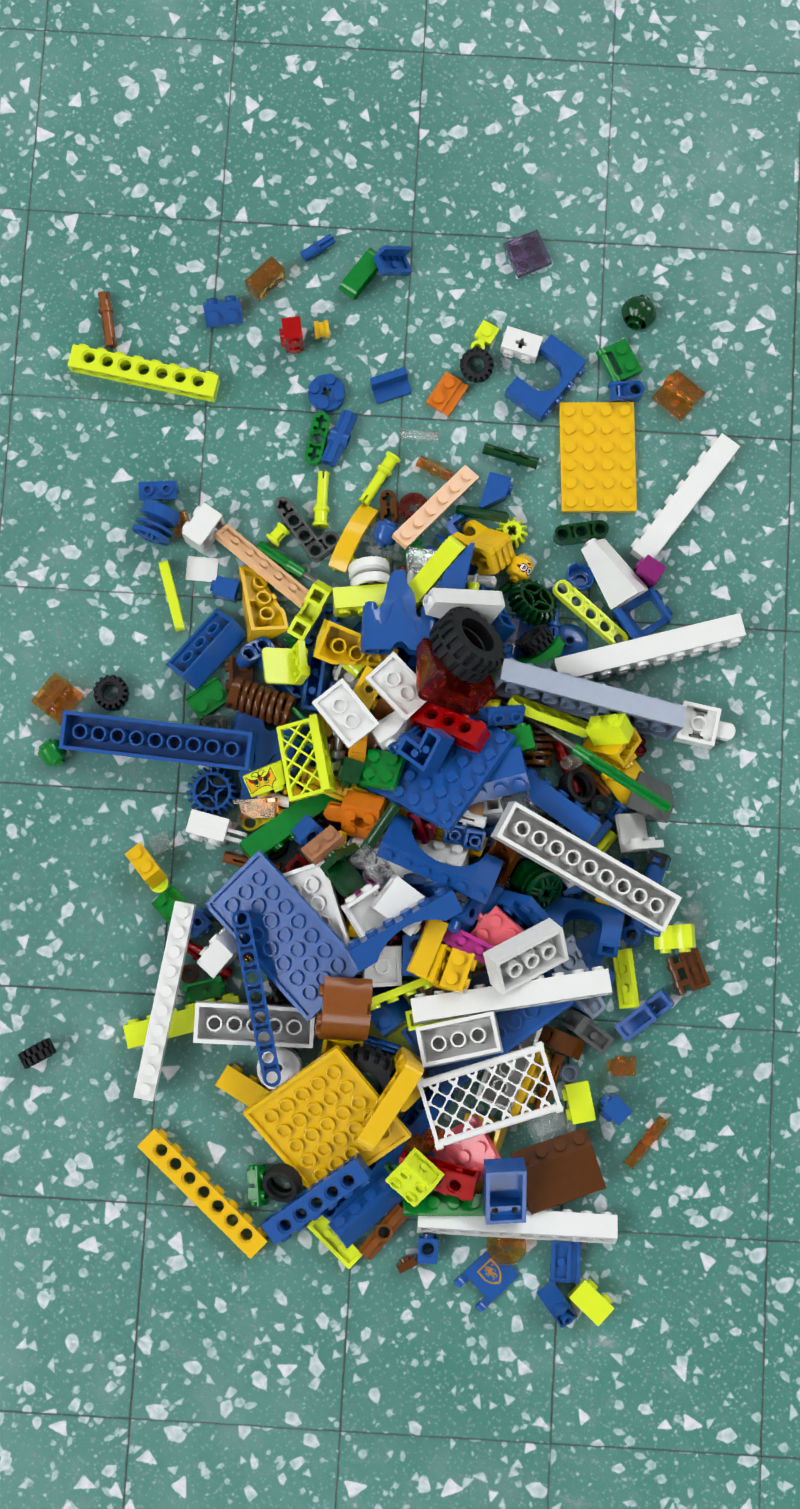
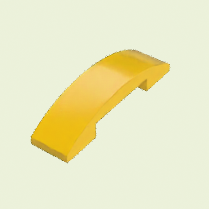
M363 503L358 507L334 549L328 564L329 567L346 574L348 566L354 559L355 551L367 529L372 526L379 510Z

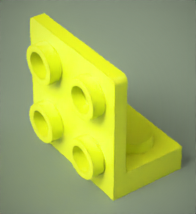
M414 1147L385 1181L408 1203L416 1207L436 1187L445 1174Z

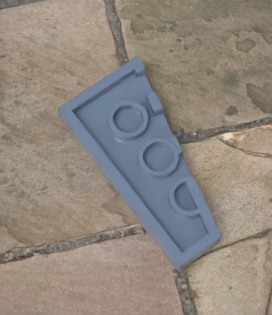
M573 934L565 939L569 960L550 969L553 974L564 972V975L572 974L573 970L584 969V972L589 971L582 959L583 956L580 949L578 950L574 942ZM601 996L574 1000L582 1012L591 1020L607 1009Z

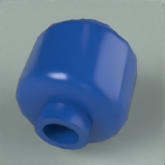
M385 518L383 521H378L372 533V537L376 540L375 544L384 548L387 545L393 546L396 541L391 537L399 529L397 528L398 524Z

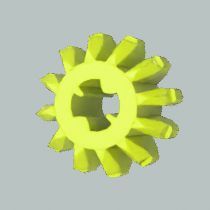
M513 516L512 520L508 519L507 523L499 522L500 528H496V530L507 534L509 530L510 532L514 530L515 534L510 535L511 542L515 548H518L519 543L524 544V538L528 536V533L525 532L527 526H521L522 519L515 522L516 517Z

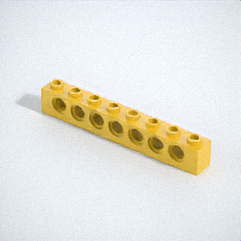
M153 1129L137 1147L251 1259L269 1240L264 1229L260 1226L257 1228L252 1223L254 1221L253 1218L246 1212L243 1214L238 1209L240 1207L239 1204L232 1198L229 1200L224 1195V1189L218 1184L215 1186L210 1181L211 1177L204 1170L200 1172L195 1167L197 1163L190 1156L186 1158L181 1153L183 1149L176 1142L172 1144L167 1139L169 1135L163 1129ZM159 1144H164L167 1147L165 1155L158 1153L157 1147ZM173 1158H178L181 1161L179 1169L172 1167L171 1161ZM187 1172H192L195 1175L193 1183L186 1181L185 1175ZM200 1187H208L210 1191L209 1196L203 1197L199 1192ZM214 1201H222L224 1204L223 1210L217 1211L213 1206ZM230 1214L237 1216V1224L232 1225L228 1222L227 1218ZM245 1228L252 1231V1237L249 1239L242 1236V1230Z

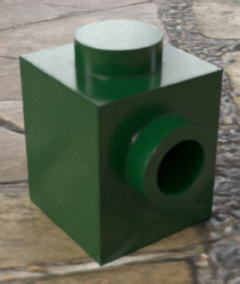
M344 757L341 760L335 781L339 782L341 787L347 789L357 786L364 762Z

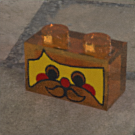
M271 256L245 280L246 289L260 302L286 278L285 268Z

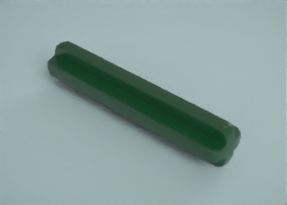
M457 505L455 510L456 514H462L470 518L507 523L509 519V514L504 511L466 505Z
M390 802L360 845V849L363 852L370 853L399 812L400 807L398 804Z

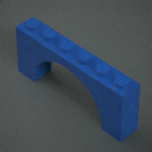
M396 814L381 841L376 856L479 902L487 903L503 865V860L486 853L479 862L468 866H453L439 862L427 855L416 843L412 834L413 820Z

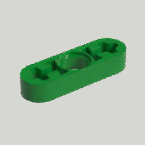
M318 412L313 417L305 452V460L310 466H318L324 453L330 426V418L324 412ZM321 418H324V421H325L326 423H323V424H322V428H321L322 431H321V430H318V429H319V422H318V421H319ZM315 435H321L323 441L316 444L312 441V438ZM313 448H316V456L318 458H315L314 461H311V457L309 456L313 455Z

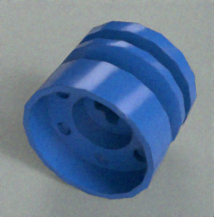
M145 499L140 513L146 518L137 517L135 521L138 524L133 525L132 531L148 542L168 546L170 540L167 537L171 538L173 533L167 527L176 528L181 515L162 503Z

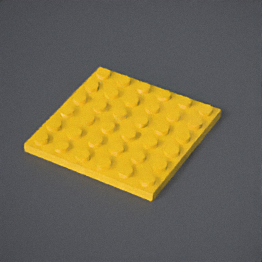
M338 1045L243 1111V1115L284 1163L292 1166L299 1172L302 1184L306 1188L312 1186L357 1153L370 1166L411 1138L412 1134L396 1115L373 1151H369L353 1141L357 1130L380 1095ZM350 1175L345 1176L347 1181L352 1178ZM330 1186L329 1189L333 1191L336 1187Z

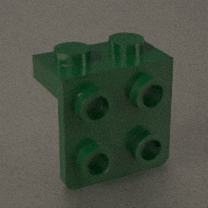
M356 843L349 846L345 844L337 851L334 849L326 856L327 860L320 866L325 876L329 878L343 897L353 894L366 885V881L349 861L360 849Z

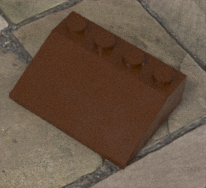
M585 1127L510 1153L511 1158L524 1157L527 1170L526 1202L531 1215L606 1189Z

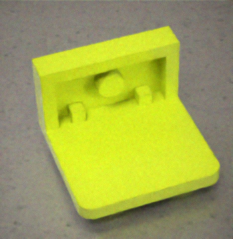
M297 640L292 649L263 648L262 661L264 679L267 684L302 685L310 676V666L307 663L308 649L305 646V641Z

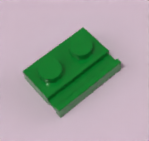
M215 676L184 698L201 721L226 704L228 693Z
M172 884L169 885L170 888L167 891H163L151 903L169 925L175 901L189 903Z

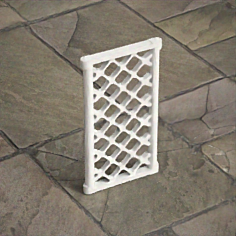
M542 1041L534 1043L535 1045L426 1079L422 1077L419 1080L417 1086L422 1097L437 1151L444 1149V1146L550 1113L564 1112ZM535 1053H541L543 1066L534 1062ZM521 1057L529 1061V1065L524 1072L515 1068L516 1059ZM502 1063L510 1067L505 1078L497 1075L495 1072L497 1065ZM531 1064L541 1067L538 1078H533L527 1074ZM486 1069L491 1073L487 1083H482L476 1079L479 1070ZM512 1070L522 1073L519 1084H514L508 1080ZM545 1070L550 1085H546L540 1081V1077L543 1071ZM467 1074L472 1079V1082L468 1089H463L457 1085L458 1077ZM494 1075L503 1079V1084L499 1090L489 1086V1082ZM525 1076L535 1081L531 1091L521 1087V1082ZM448 1080L453 1087L449 1095H444L438 1091L439 1083ZM475 1081L484 1085V1090L480 1096L470 1092V1088ZM506 1082L516 1087L512 1097H508L501 1092ZM537 1083L547 1087V1092L543 1098L533 1093ZM427 1086L434 1092L429 1101L426 1100L423 1090ZM455 1087L465 1091L461 1102L451 1098V1093ZM487 1088L497 1093L492 1103L482 1098ZM518 1089L528 1093L524 1104L514 1100ZM550 1090H552L556 1102L552 1105L546 1101V1096ZM436 1093L446 1097L442 1108H438L431 1103ZM467 1094H471L478 1099L473 1109L463 1104ZM499 1095L509 1099V1103L504 1110L495 1106ZM531 1096L541 1100L539 1109L531 1111L527 1107V1102ZM448 1100H452L459 1105L454 1115L444 1111ZM480 1101L490 1105V1109L485 1116L476 1112V1107ZM511 1102H516L522 1106L521 1114L512 1117L507 1110ZM429 1106L439 1110V1114L434 1121L432 1120ZM460 1107H465L471 1111L467 1121L457 1118L456 1115ZM492 1108H497L503 1112L502 1120L493 1123L488 1118ZM441 1113H446L452 1117L448 1127H443L437 1123ZM473 1114L483 1117L484 1120L481 1127L473 1128L469 1124ZM455 1119L464 1123L463 1132L454 1134L450 1130V1126ZM436 1125L445 1129L444 1138L439 1140L435 1130Z

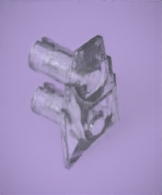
M364 844L360 851L351 857L352 864L354 866L363 865L365 867V870H363L364 879H372L382 889L391 876L396 873L387 860L376 856L377 850L375 848L372 849L367 844Z

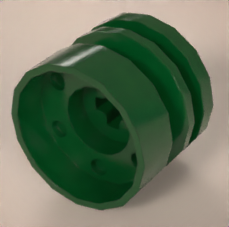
M529 858L523 860L515 867L510 878L511 887L517 893L532 896L542 909L550 906L557 900L563 887L562 880L557 874Z

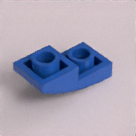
M457 823L451 833L444 830L442 841L459 844L463 848L482 851L486 831Z

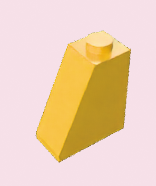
M633 727V734L630 742L627 744L594 746L588 737L582 746L589 751H593L596 756L610 765L624 768L642 739L636 728Z

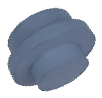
M564 1064L561 1067L559 1076L563 1082L573 1083L578 1079L579 1071L573 1064Z

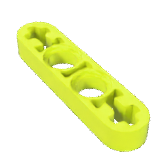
M168 560L158 562L176 632L184 631L186 628Z

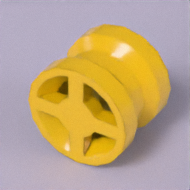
M328 319L323 322L313 321L315 340L320 339V337L330 338Z

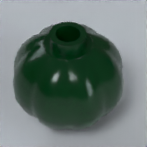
M646 295L631 297L622 306L623 320L632 330L645 329L656 319L655 306Z

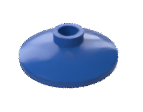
M574 624L561 625L558 635L563 637L565 645L561 655L557 658L586 651L588 639L585 632ZM571 638L573 640V643L568 644L566 642V639Z

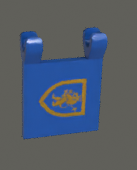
M492 1245L454 1280V1284L461 1288L470 1279L485 1296L475 1305L479 1312H483L519 1274Z

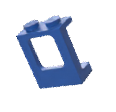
M650 587L647 592L623 607H618L612 613L619 627L627 634L628 640L648 636L673 619L671 609L667 605L664 606L661 601L662 596L653 587ZM646 601H652L661 614V619L645 629H640L630 615V612Z

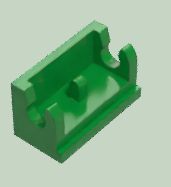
M222 976L183 985L187 997L186 1001L189 1004L196 1003V1000L204 1001L227 994Z

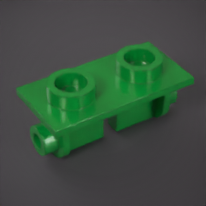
M266 1164L249 1165V1169H247L248 1184H254V1187L248 1188V1202H250L251 1206L259 1207L268 1204L269 1196L265 1193L262 1186L263 1177L267 1172Z

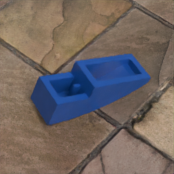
M662 988L614 1027L627 1042L672 1008L675 1002Z

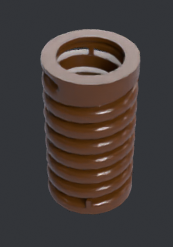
M236 676L227 696L226 708L233 711L239 710L241 714L246 713L247 716L267 721L268 724L274 722L275 726L289 724L293 714L291 707H295L297 697L285 692H281L279 696V690L277 689L274 691L271 687L266 689V686L263 684L259 687L257 682L252 684L251 680Z
M523 719V723H526V725L530 724ZM543 723L544 725H546V726L549 727V728H553V727H554V726H551V725H549V724ZM532 728L533 734H538L534 735L536 742L554 741L552 737L544 736L547 734L538 728ZM536 743L537 749L546 750H535L523 754L527 767H553V752L547 751L553 749V744ZM536 756L547 757V759L538 758Z

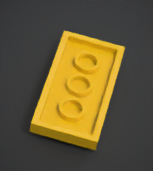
M545 1049V1054L547 1057V1061L549 1063L551 1055H549L550 1051ZM535 1053L534 1062L543 1066L541 1053ZM531 1064L527 1074L533 1078H538L541 1067ZM542 1073V1075H541V1077H540V1081H541V1082H542V1079H543V1076H544L543 1073ZM525 1076L521 1087L531 1091L535 1081ZM537 1085L535 1086V1088H534V1090H533V1093H534L535 1095H537V1092H535V1089H536ZM519 1089L515 1100L524 1104L528 1093ZM531 1096L527 1102L528 1108L530 1103L533 1104V1102L535 1101V1096ZM514 1102L510 1112L512 1117L521 1114L522 1106Z

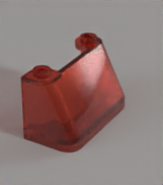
M424 637L418 644L416 653V692L419 698L468 716L477 714L479 708H483L497 693L491 675L479 683H468L467 680H460L458 676L452 675L451 671L442 666V662L438 661L434 655L430 640Z

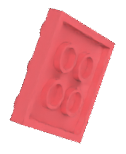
M478 1115L472 1117L469 1121L473 1128L482 1126ZM464 1123L450 1130L454 1134L463 1132ZM445 1132L438 1136V1140L444 1138ZM488 1133L444 1146V1149L438 1151L435 1148L434 1138L428 1141L436 1159L481 1171L478 1183L483 1181L484 1159H501ZM453 1180L455 1184L461 1185L459 1181Z

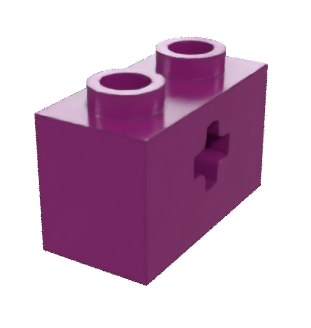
M647 555L645 559L640 558L633 571L649 589L656 585L667 567L650 555Z

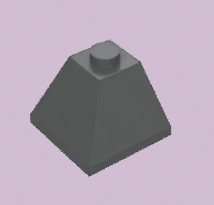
M639 771L635 781L670 802L672 807L668 813H664L632 791L625 807L655 822L668 823L674 808L671 786Z

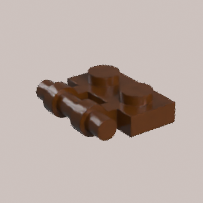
M698 948L692 949L691 952L678 954L681 962L676 964L673 956L666 958L667 970L671 972L674 981L672 984L674 989H677L679 996L686 994L685 985L689 984L691 991L711 985ZM683 968L686 979L681 980L678 969Z

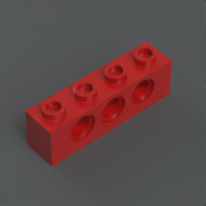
M428 700L409 718L413 727L419 726L424 732H426L428 727L442 729L455 738L453 744L477 754L481 752L491 736L487 725L483 721L472 720L463 713L457 714L448 707L442 708L431 700Z
M404 1149L398 1164H401L410 1153L409 1150ZM424 1155L445 1174L433 1190L443 1195L456 1196L463 1201L473 1200L481 1171ZM453 1180L459 1181L461 1185L455 1184Z

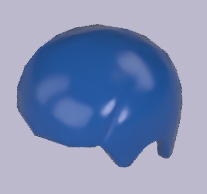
M573 562L568 566L565 576L566 581L578 591L588 590L593 585L595 578L587 564H577V562Z

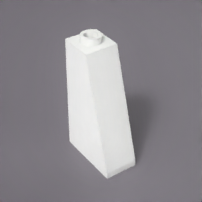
M593 538L587 541V546L581 549L611 610L624 606L648 591L647 586L605 538L599 540Z
M432 588L423 598L426 615L441 618L451 608L462 606L480 613V616L485 617L490 625L505 607L502 592L492 590Z

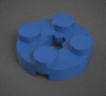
M330 373L320 375L309 384L308 397L315 409L333 412L342 406L345 399V387L342 381L335 377V375ZM323 390H331L330 397L322 396Z

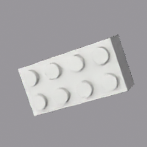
M551 918L534 925L483 953L490 984L502 995L569 960L563 928Z
M494 1011L415 1028L422 1065L426 1069L504 1052Z

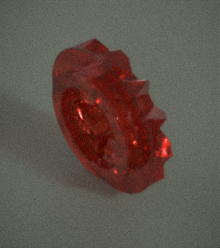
M408 493L400 500L399 511L406 521L415 513L413 510L409 511L411 508L410 502L414 506L419 505L417 510L427 502L423 495Z

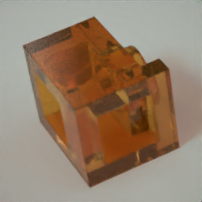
M615 1056V1059H607L606 1070L610 1071L611 1076H636V1056H629V1060H627V1056Z

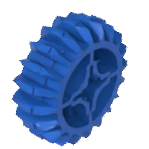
M204 767V774L197 771L196 774L199 777L197 779L193 776L191 777V780L195 783H188L187 786L193 789L186 791V794L193 796L187 800L188 802H194L191 805L192 809L199 807L197 811L202 812L204 810L205 813L209 814L211 812L212 815H215V812H217L219 817H222L221 810L224 809L228 814L229 810L226 807L228 805L231 808L235 807L231 800L238 801V798L233 796V794L239 793V790L233 789L238 784L237 782L230 783L233 781L234 776L231 775L227 778L229 774L227 770L221 774L222 768H218L217 772H215V768L210 767V772H208L206 767ZM211 777L224 780L226 785H214ZM206 780L205 790L197 794L199 785ZM210 784L212 788H214V790L218 789L215 792V799L211 796V794L209 796L207 795L211 792ZM228 790L226 800L220 805L219 796ZM211 799L214 807H206L199 800Z

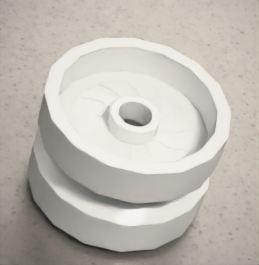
M362 557L356 559L348 566L349 579L351 580L350 586L388 583L390 578L389 562L382 557Z
M276 1047L278 1063L283 1069L280 1071L281 1081L274 1087L267 1086L264 1083L258 1060L257 1075L261 1083L267 1088L275 1089L302 1069L301 1058L294 1048ZM269 1051L265 1052L262 1055V1060L265 1063H271L273 1061V1054ZM273 1071L269 1072L266 1075L267 1082H276L277 1074Z

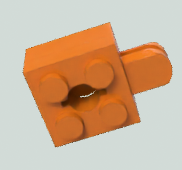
M348 790L342 803L330 801L327 804L324 816L327 820L341 822V830L346 832L347 836L365 839L385 811L386 797Z

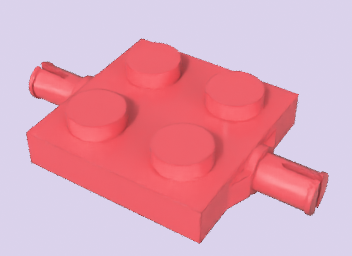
M496 905L490 912L484 915L480 912L477 917L478 923L470 934L495 947L524 930Z

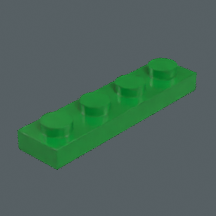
M428 1194L416 1207H413L403 1198V1216H483L484 1214L483 1194H475L472 1201H463L453 1195Z

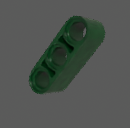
M603 520L564 524L555 529L553 540L556 545L567 546L586 543L593 538L597 540L604 539L609 531V526ZM601 527L604 533H596L595 528ZM583 530L586 535L583 537L578 536L576 531ZM564 532L567 538L561 539L557 534Z

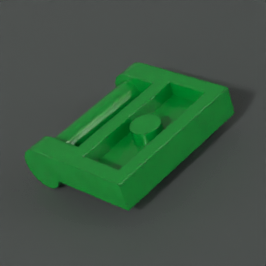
M626 338L606 348H601L596 352L597 357L602 360L610 375L611 382L625 381L642 373V368ZM611 353L614 361L616 362L621 372V375H618L616 373L610 359L607 356L608 354Z

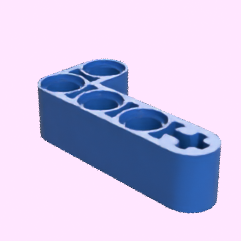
M259 637L242 647L236 656V663L239 667L245 669L257 663L264 672L262 650L259 647L263 649L265 647L275 648V646L268 638ZM272 684L275 689L279 690V694L285 692L286 694L296 696V705L302 699L303 684Z

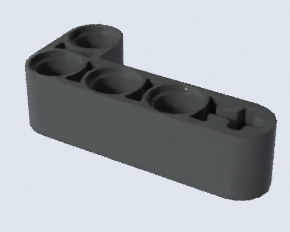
M279 497L275 500L276 514L312 562H320L334 552L339 541V535L335 531H327L317 538L287 497ZM280 505H283L284 507L286 506L288 512L287 515L285 510L283 508H280ZM292 519L299 520V523L295 526L289 524ZM302 534H309L310 538L303 541L300 539V536ZM329 538L336 539V543L333 545L327 544L326 541ZM315 548L321 550V553L317 556L311 554V551Z

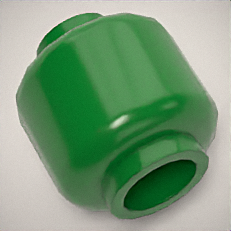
M50 738L39 746L38 755L46 766L54 765L58 767L65 762L64 757L67 751L59 749V740H52Z

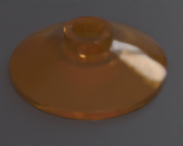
M488 1237L486 1248L489 1256L496 1263L513 1265L524 1257L526 1242L525 1239ZM508 1247L509 1251H504L502 1248Z

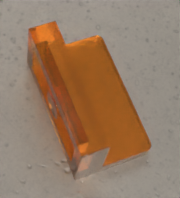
M278 798L233 800V804H240L241 819L273 818L278 815Z

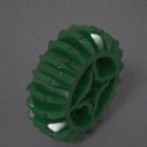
M532 579L518 581L509 592L508 601L509 606L512 607L511 612H515L517 614L516 617H520L522 622L526 621L528 625L538 626L539 624L549 623L556 615L558 607L555 604L557 600L552 597L554 594L550 593L549 588L546 589L543 584L540 585L537 580L534 582Z

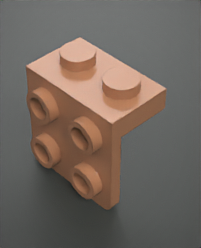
M329 825L300 850L308 862L316 866L322 860H327L326 856L346 840L332 825Z

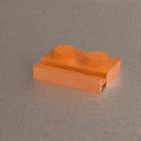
M446 371L427 399L426 404L449 418L469 388V385L464 384Z

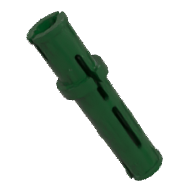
M486 442L482 452L485 455L516 463V466L523 465L535 470L539 462V458L523 454L524 452L522 451L516 452Z

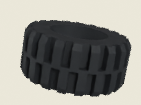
M462 606L451 608L430 630L429 640L430 644H432L433 652L436 653V658L442 662V666L445 669L451 671L452 675L458 676L462 681L467 680L468 683L482 682L504 661V643L500 640L499 633L495 631L494 626L490 625L485 617L480 616V613L477 611H472L471 608H464Z
M360 1043L354 1044L353 1048H350V1046L343 1048L345 1055L360 1072L370 1073L379 1080L381 1088L376 1092L381 1095L396 1072L391 1055L388 1052L383 1053L382 1048L378 1046L372 1048L371 1044L366 1043L365 1046H360Z

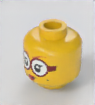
M523 554L514 556L506 569V573L510 576L509 579L514 583L523 579L528 580L534 569L532 559Z

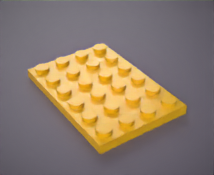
M634 402L559 403L561 513H636Z

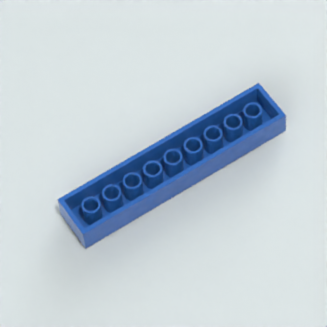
M63 710L59 749L253 771L257 733Z

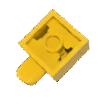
M366 666L353 691L369 711L370 709L374 711L379 701L377 699L378 693L365 680L374 669Z

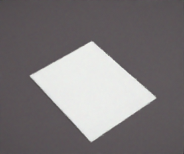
M188 556L185 580L205 582L216 580L219 559Z

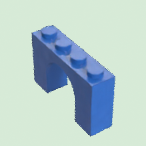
M552 334L540 347L539 355L558 370L560 374L559 384L551 390L539 391L517 376L505 391L507 399L539 423L543 418L546 420L552 413L551 408L555 404L559 405L564 398L563 393L566 390L569 392L575 384L574 380L576 377H581L587 369L585 368L587 360Z
M560 895L553 904L546 907L545 912L562 928L568 921L573 919H585L595 924L600 932L597 954L617 958L625 913L612 906L562 897Z

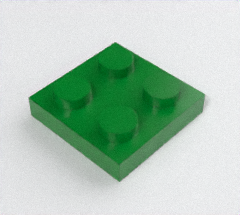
M369 748L358 781L359 786L396 792L406 759L400 754L397 756L392 755L390 751Z

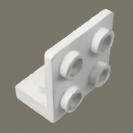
M639 813L615 815L621 853L650 851V849L655 850L664 847L663 840H655V837H648L645 816Z

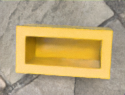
M141 842L125 853L134 868L152 889L168 878Z

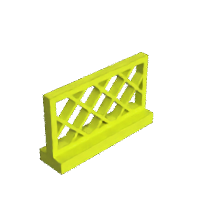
M318 714L309 715L307 719L276 727L289 802L324 793L331 794L337 792L324 718ZM309 724L310 731L307 736H304L299 731L303 725ZM291 729L294 733L289 741L284 739L283 731ZM298 734L305 738L299 748L292 744ZM308 741L313 743V750L310 755L302 751ZM290 746L297 750L292 760L287 757V751ZM301 753L308 757L303 766L295 763ZM311 760H314L317 765L313 773L306 770ZM293 765L300 768L295 778L290 776V770ZM304 771L311 775L306 785L299 782ZM316 778L320 781L321 789L313 791L309 787ZM298 783L304 788L300 795L294 796L293 789Z

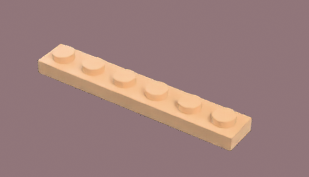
M464 465L396 530L391 538L406 550L478 480L479 476L468 466Z
M228 524L215 533L214 538L299 608L303 606L304 599L309 590Z

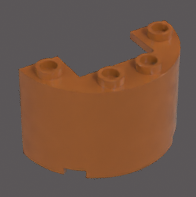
M324 976L323 984H319L322 1009L317 1013V1018H315L314 1022L315 1036L318 1039L367 1041L371 1021L373 979Z

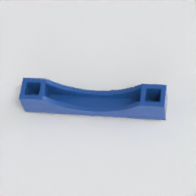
M441 887L434 892L433 896L420 899L416 906L403 909L399 916L386 919L382 923L383 925L377 929H369L365 932V936L360 939H352L344 949L355 969L361 972L378 961L387 942L403 928L424 920L447 921L462 912L463 909L453 890L448 887Z

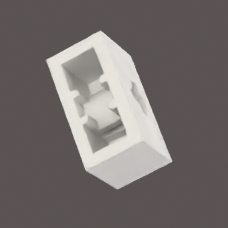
M507 326L500 347V353L508 358H518L526 364H535L543 337Z

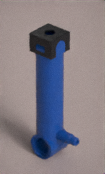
M650 849L646 860L647 866L644 876L661 885L664 873L668 871L671 857ZM630 916L626 927L622 931V939L631 947L640 946L644 941V934L660 937L661 932L647 927ZM637 932V938L630 941L629 934Z

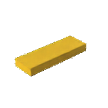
M427 920L406 971L426 979L449 924L441 920Z

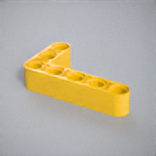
M403 1046L397 1051L393 1060L396 1069L395 1074L357 1130L353 1139L354 1142L369 1151L375 1149L424 1072L420 1057Z

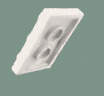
M394 651L365 678L405 722L434 695Z
M343 678L312 702L313 706L348 749L380 725Z

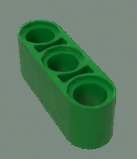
M369 248L339 286V290L353 300L359 297L379 271L373 258L377 252L372 248Z

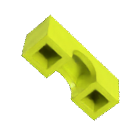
M316 580L312 584L304 599L305 602L293 619L287 633L302 641L307 638L332 594V587L320 580Z

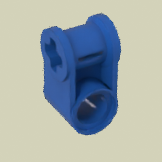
M638 380L608 383V388L610 389L609 402H639L643 397L644 385ZM638 389L640 393L633 394L631 390Z

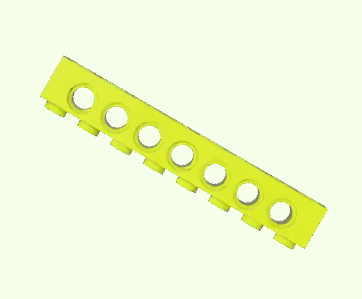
M73 344L68 361V367L71 372L213 403L216 401L220 385L219 376L211 371L204 373L193 367L186 369L174 363L167 365L156 359L149 361L137 355L130 357L118 351L112 353L104 348L93 349L86 344ZM90 357L95 358L91 363L86 362ZM108 361L113 362L109 367L104 366ZM126 365L131 366V368L127 371L122 370V368ZM143 369L149 370L145 375L140 374ZM161 373L167 374L163 379L158 378ZM179 377L185 378L181 383L176 381ZM197 381L204 382L201 386H195Z

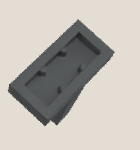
M571 1008L560 1024L599 1053L604 1054L614 1038L591 1022V1019Z

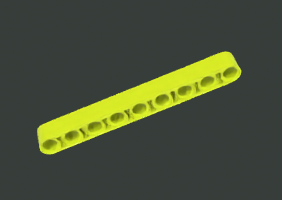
M452 535L443 542L408 584L415 595L416 610L422 604L424 596L437 586L438 579L442 580L443 573L466 549V546ZM342 664V668L355 679L359 678L366 666Z

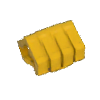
M470 520L464 525V534L455 532L452 535L466 547L471 542L475 543L471 564L478 566L477 573L481 575L497 574L505 569L515 556L509 534L487 528L476 520Z

